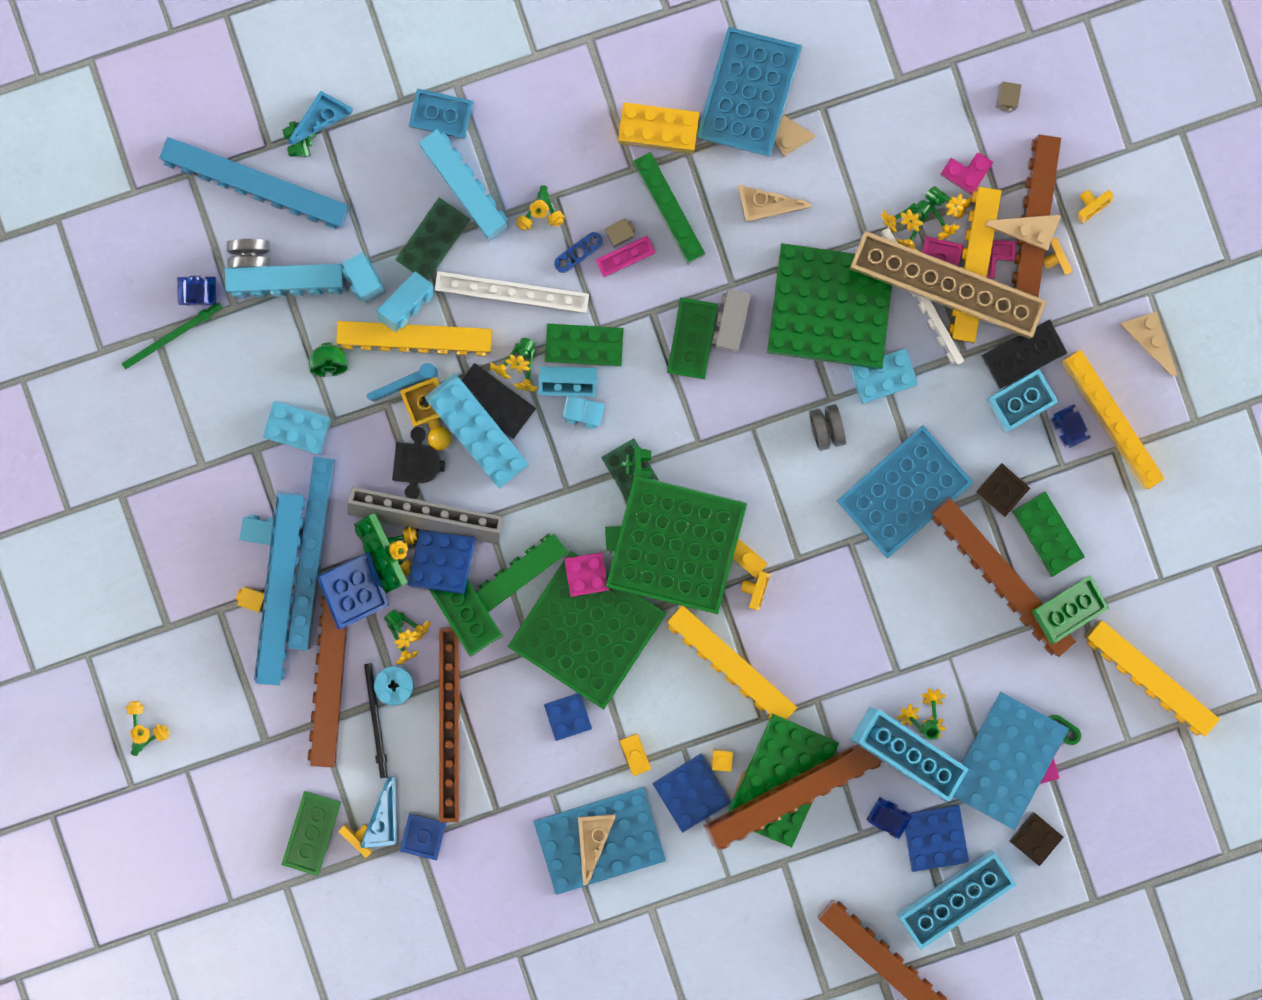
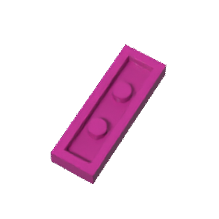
M647 235L595 261L604 278L656 254Z

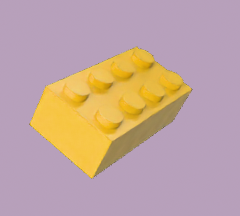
M623 102L618 144L694 154L699 112Z

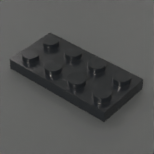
M1049 319L1037 326L1033 338L1029 339L1019 335L981 356L998 389H1001L1067 354V351Z
M476 363L472 365L461 380L499 428L513 439L536 410L533 405Z

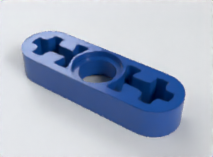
M596 232L589 233L559 255L554 262L556 270L560 273H566L600 249L603 243L601 235ZM590 237L594 239L599 238L597 241L598 245L592 244L588 247L591 251L587 252L586 247L582 243L589 244L591 242ZM577 247L584 250V255L581 258H576L573 255V250ZM570 253L571 258L576 262L572 264L570 260L567 263L566 269L564 267L559 268V260L566 261L569 258L567 254Z

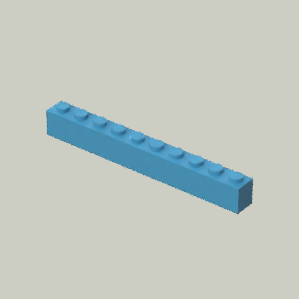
M167 137L159 157L164 161L163 165L173 169L175 166L182 168L181 172L191 176L193 173H196L204 181H217V185L228 189L229 186L236 189V193L244 196L247 193L254 195L253 199L263 203L265 200L270 201L273 207L281 210L283 207L288 208L290 213L300 216V214L307 215L308 220L318 223L320 220L326 223V227L334 230L337 227L342 229L350 208L342 202Z
M313 457L287 648L306 651L310 649L319 584L317 576L320 575L335 467L334 459Z
M276 491L254 680L257 684L280 685L281 680L284 679V668H282V665L287 657L285 642H288L289 631H287V624L291 622L289 608L294 600V594L291 591L292 586H295L296 583L294 567L298 565L296 550L300 547L301 538L298 536L299 529H302L303 526L301 510L305 508V498L297 492Z

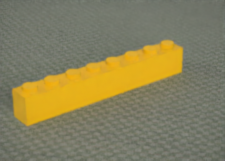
M978 187L972 193L971 202L974 203L973 210L969 211L968 221L971 224L970 229H966L965 240H967V247L962 250L961 259H964V264L960 268L987 277L995 230L986 227L985 223L988 220H997L1002 190ZM952 309L951 316H954L953 324L950 323L948 330L952 340L975 343L979 319Z
M337 321L336 344L341 345V349H353V346H360V350H372V347H380L379 351H391V348H399V352H410V349H418V353H429V350H437V354H448L449 351H456V355H468V352H475V356H487V353H491L492 329L406 324L404 328H400L395 333L384 323Z
M1078 350L1062 360V365L1142 488L1150 489L1164 480V476L1082 350Z
M681 605L668 619L667 623L669 626L667 628L675 635L680 633L684 637L682 641L687 646L691 647L693 645L698 649L696 654L704 661L708 658L712 662L710 666L715 671L725 673L727 675L725 679L732 686L736 683L741 688L739 692L747 699L749 697L755 700L754 705L760 711L765 709L769 713V719L772 713L788 719L798 708L684 606Z
M1098 619L1084 636L1088 640L1086 642L1088 646L1093 650H1096V648L1102 652L1101 656L1110 663L1112 660L1117 665L1115 668L1123 675L1127 673L1131 676L1130 681L1138 687L1140 685L1146 689L1145 693L1150 698L1155 699L1156 697L1161 702L1159 705L1168 712L1170 710L1176 714L1174 718L1182 724L1186 722L1190 726L1189 730L1196 736L1202 735L1206 737L1220 720L1103 620Z

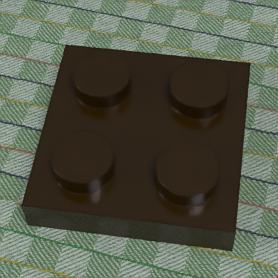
M1000 463L977 489L976 493L1003 517H1006L1030 490V487L1003 463Z
M1032 812L1009 842L1040 866L1064 837L1035 812Z

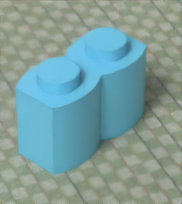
M567 396L562 418L566 419V423L577 425L578 421L585 423L584 427L595 430L596 426L600 427L605 404Z

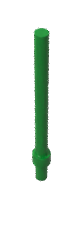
M218 302L207 310L204 308L198 312L199 315L124 361L122 366L128 369L200 322H206L213 314L223 309L222 305Z

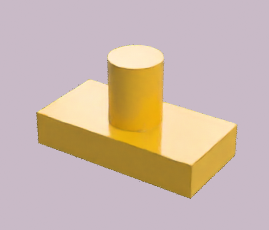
M1089 190L1084 191L1080 198L1087 206L1078 212L1077 219L1082 224L1113 202V193L1107 190L1096 199Z
M1057 237L1053 238L1051 245L1055 253L1044 258L1045 267L1048 269L1060 263L1065 275H1068L1073 271Z
M738 539L733 560L756 578L768 563Z
M760 571L756 584L746 580L743 581L741 591L753 595L749 608L760 611L771 574Z
M637 733L619 740L633 776L651 770Z
M364 823L355 833L345 824L338 832L367 858L373 849L371 847L361 848V842L368 825Z

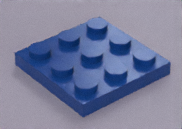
M419 530L407 585L414 588L465 594L476 543L475 537Z
M366 552L317 576L337 629L341 630L389 606L370 553Z
M701 753L652 783L682 833L731 804L730 799Z
M959 805L902 814L912 872L969 863Z

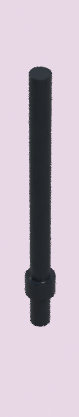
M372 663L364 664L377 752L375 759L376 764L378 763L380 778H387L386 762L388 761L387 754H384L377 698L374 690Z

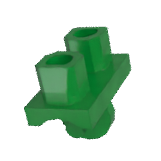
M295 121L289 122V126L282 130L285 139L289 140L299 123ZM313 134L294 145L288 146V155L291 157L311 156L309 147L312 146L311 139H314L316 135Z
M634 447V462H632V455H626V462H620V466H626V474H631L632 466H634V475L651 479V468H641V461H651V450Z

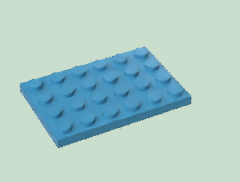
M728 27L696 135L697 139L770 157L802 45Z
M922 425L837 500V503L888 559L932 520L933 516L930 512L947 497L955 500L974 482L925 426Z
M1000 692L961 763L969 770L953 797L1015 830L1069 728Z
M644 787L533 821L556 895L587 886L583 885L578 817L615 814V820L587 885L666 861Z

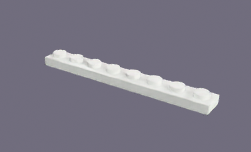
M889 227L880 233L881 237L897 243ZM911 293L913 297H917L919 301L917 305L921 313H926L930 329L932 331L935 330L938 334L936 339L941 347L944 346L947 350L946 357L951 364L954 363L955 366L964 362L931 301Z
M437 271L435 291L580 313H587L589 294L439 271Z

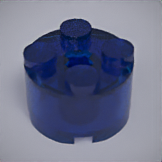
M177 277V301L179 305H216V277Z
M1074 404L1054 413V418L1051 419L1055 430L1059 428L1062 434L1059 436L1062 445L1069 448L1091 439L1090 435L1086 436L1085 434L1088 429L1079 411L1074 412L1073 410L1076 407Z
M879 796L866 820L878 829L900 839L911 820L912 814L898 808V805L894 802L887 801Z

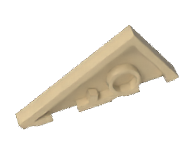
M782 115L775 144L784 157L814 139L815 135Z
M738 185L746 222L811 208V203L805 200L793 199L784 195Z
M1050 215L988 220L985 226L1047 251L1061 216Z
M1157 311L1120 323L1121 327L1125 328L1133 336V339L1140 343L1142 348L1171 376L1177 375Z
M615 814L578 817L583 885H587L591 879L615 820Z

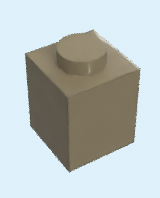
M1002 82L999 85L996 108H1001L1002 112L1011 113L1012 110L1015 111L1018 108L1022 84Z
M626 218L605 228L613 248L634 238L633 232L636 231L632 222H627Z

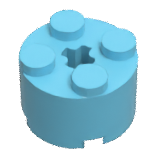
M392 665L383 669L377 675L374 682V690L381 702L388 705H399L405 702L412 695L415 687L413 675L406 668L399 665ZM393 680H395V683H399V686L396 688V690H394L393 687H390V684L393 683Z

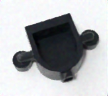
M415 427L411 431L410 436L414 444L396 442L392 480L410 482V485L405 488V496L411 499H417L420 496L421 491L418 483L431 482L440 472L445 471V461L441 460L438 452L427 445H422V442L426 439V431L421 427Z

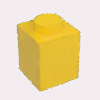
M247 586L243 587L242 590L239 589L236 600H238L237 605L256 612H262L264 592Z
M713 749L711 769L731 772L732 750Z

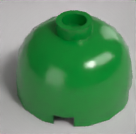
M322 343L321 346L312 351L309 358L310 373L315 376L325 377V373L333 372L332 376H337L348 370L346 354L341 348L332 345V343Z

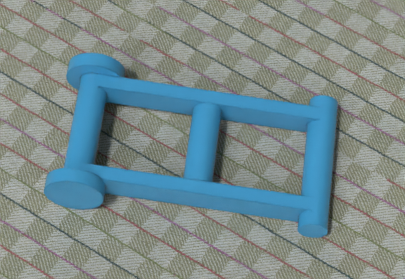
M424 363L419 371L369 392L367 398L377 402L425 379L437 378L438 370L432 364Z

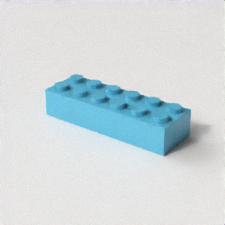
M436 129L419 142L423 152L489 241L508 228L506 224L508 222L507 217L501 209L499 211L496 210L495 207L497 205L491 195H485V187L478 178L474 180L472 177L474 174L467 163L463 165L461 162L463 160L462 156L455 147L453 149L450 147L451 142L444 131L440 133Z
M342 264L225 268L226 292L234 296V298H246V295L254 296V298H263L265 294L273 295V297H284V293L292 294V296H304L306 292L314 296L323 295V292H328L331 295H340L342 291H347V282L341 270L344 268Z
M455 372L424 396L498 488L502 487L529 465Z
M869 707L850 739L939 799L950 802L969 770L881 710Z
M990 850L898 912L897 916L920 950H922L1017 884L996 853Z

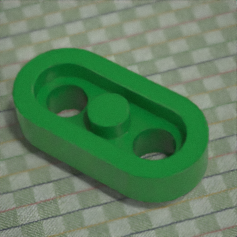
M1059 715L1049 716V718L1069 728L1068 732H1073V737L1068 738L1066 734L1063 742L1068 745H1075L1081 740V732L1077 727Z

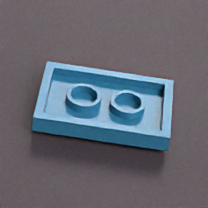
M417 88L409 127L434 132L438 129L440 133L444 131L447 136L466 139L474 102Z

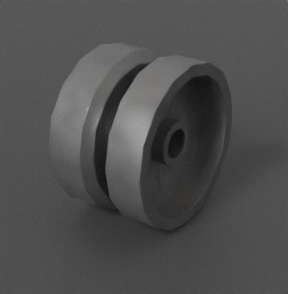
M262 239L227 241V252L237 255L227 259V268L270 266V258L262 255L270 251V241Z
M836 404L826 406L825 417L819 408L809 410L811 430L819 451L830 448V438L836 447L846 445L844 427Z

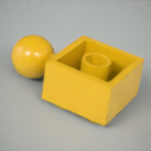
M434 377L403 389L400 393L413 427H419L428 423L430 428L427 437L428 444L434 450L442 451L450 446L452 435L447 428L440 425L439 419L441 417L430 404H428V407L421 406L423 398H425L424 396L439 385L438 378Z

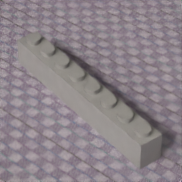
M352 487L348 500V515L365 518L375 513L378 520L382 522L410 526L432 532L475 537L477 541L499 544L503 526V517L356 487Z

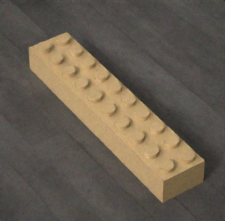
M867 231L862 235L850 266V270L1029 339L1033 338L1047 302Z

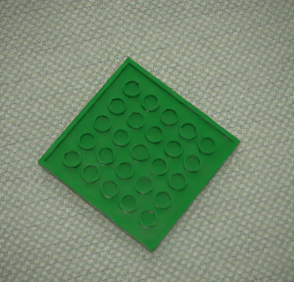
M781 243L767 353L882 370L892 285L850 270L855 256L854 253Z
M634 475L606 587L718 614L747 503Z
M570 550L566 558L577 557L579 555ZM563 561L507 647L604 710L667 613L640 595L609 587L607 591L571 597L565 561Z

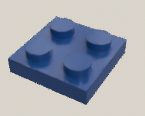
M579 693L544 704L555 741L592 729L582 696Z
M409 813L400 852L437 861L447 822H439L436 819Z

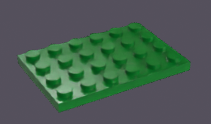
M772 713L728 812L832 758L839 742ZM812 803L799 806L797 811L782 815L780 820L765 824L763 829L755 833L793 847Z

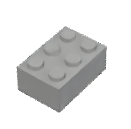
M731 289L723 293L720 302L723 311L718 313L716 321L719 329L714 332L712 343L715 344L714 349L732 353L739 351L751 296L750 293Z

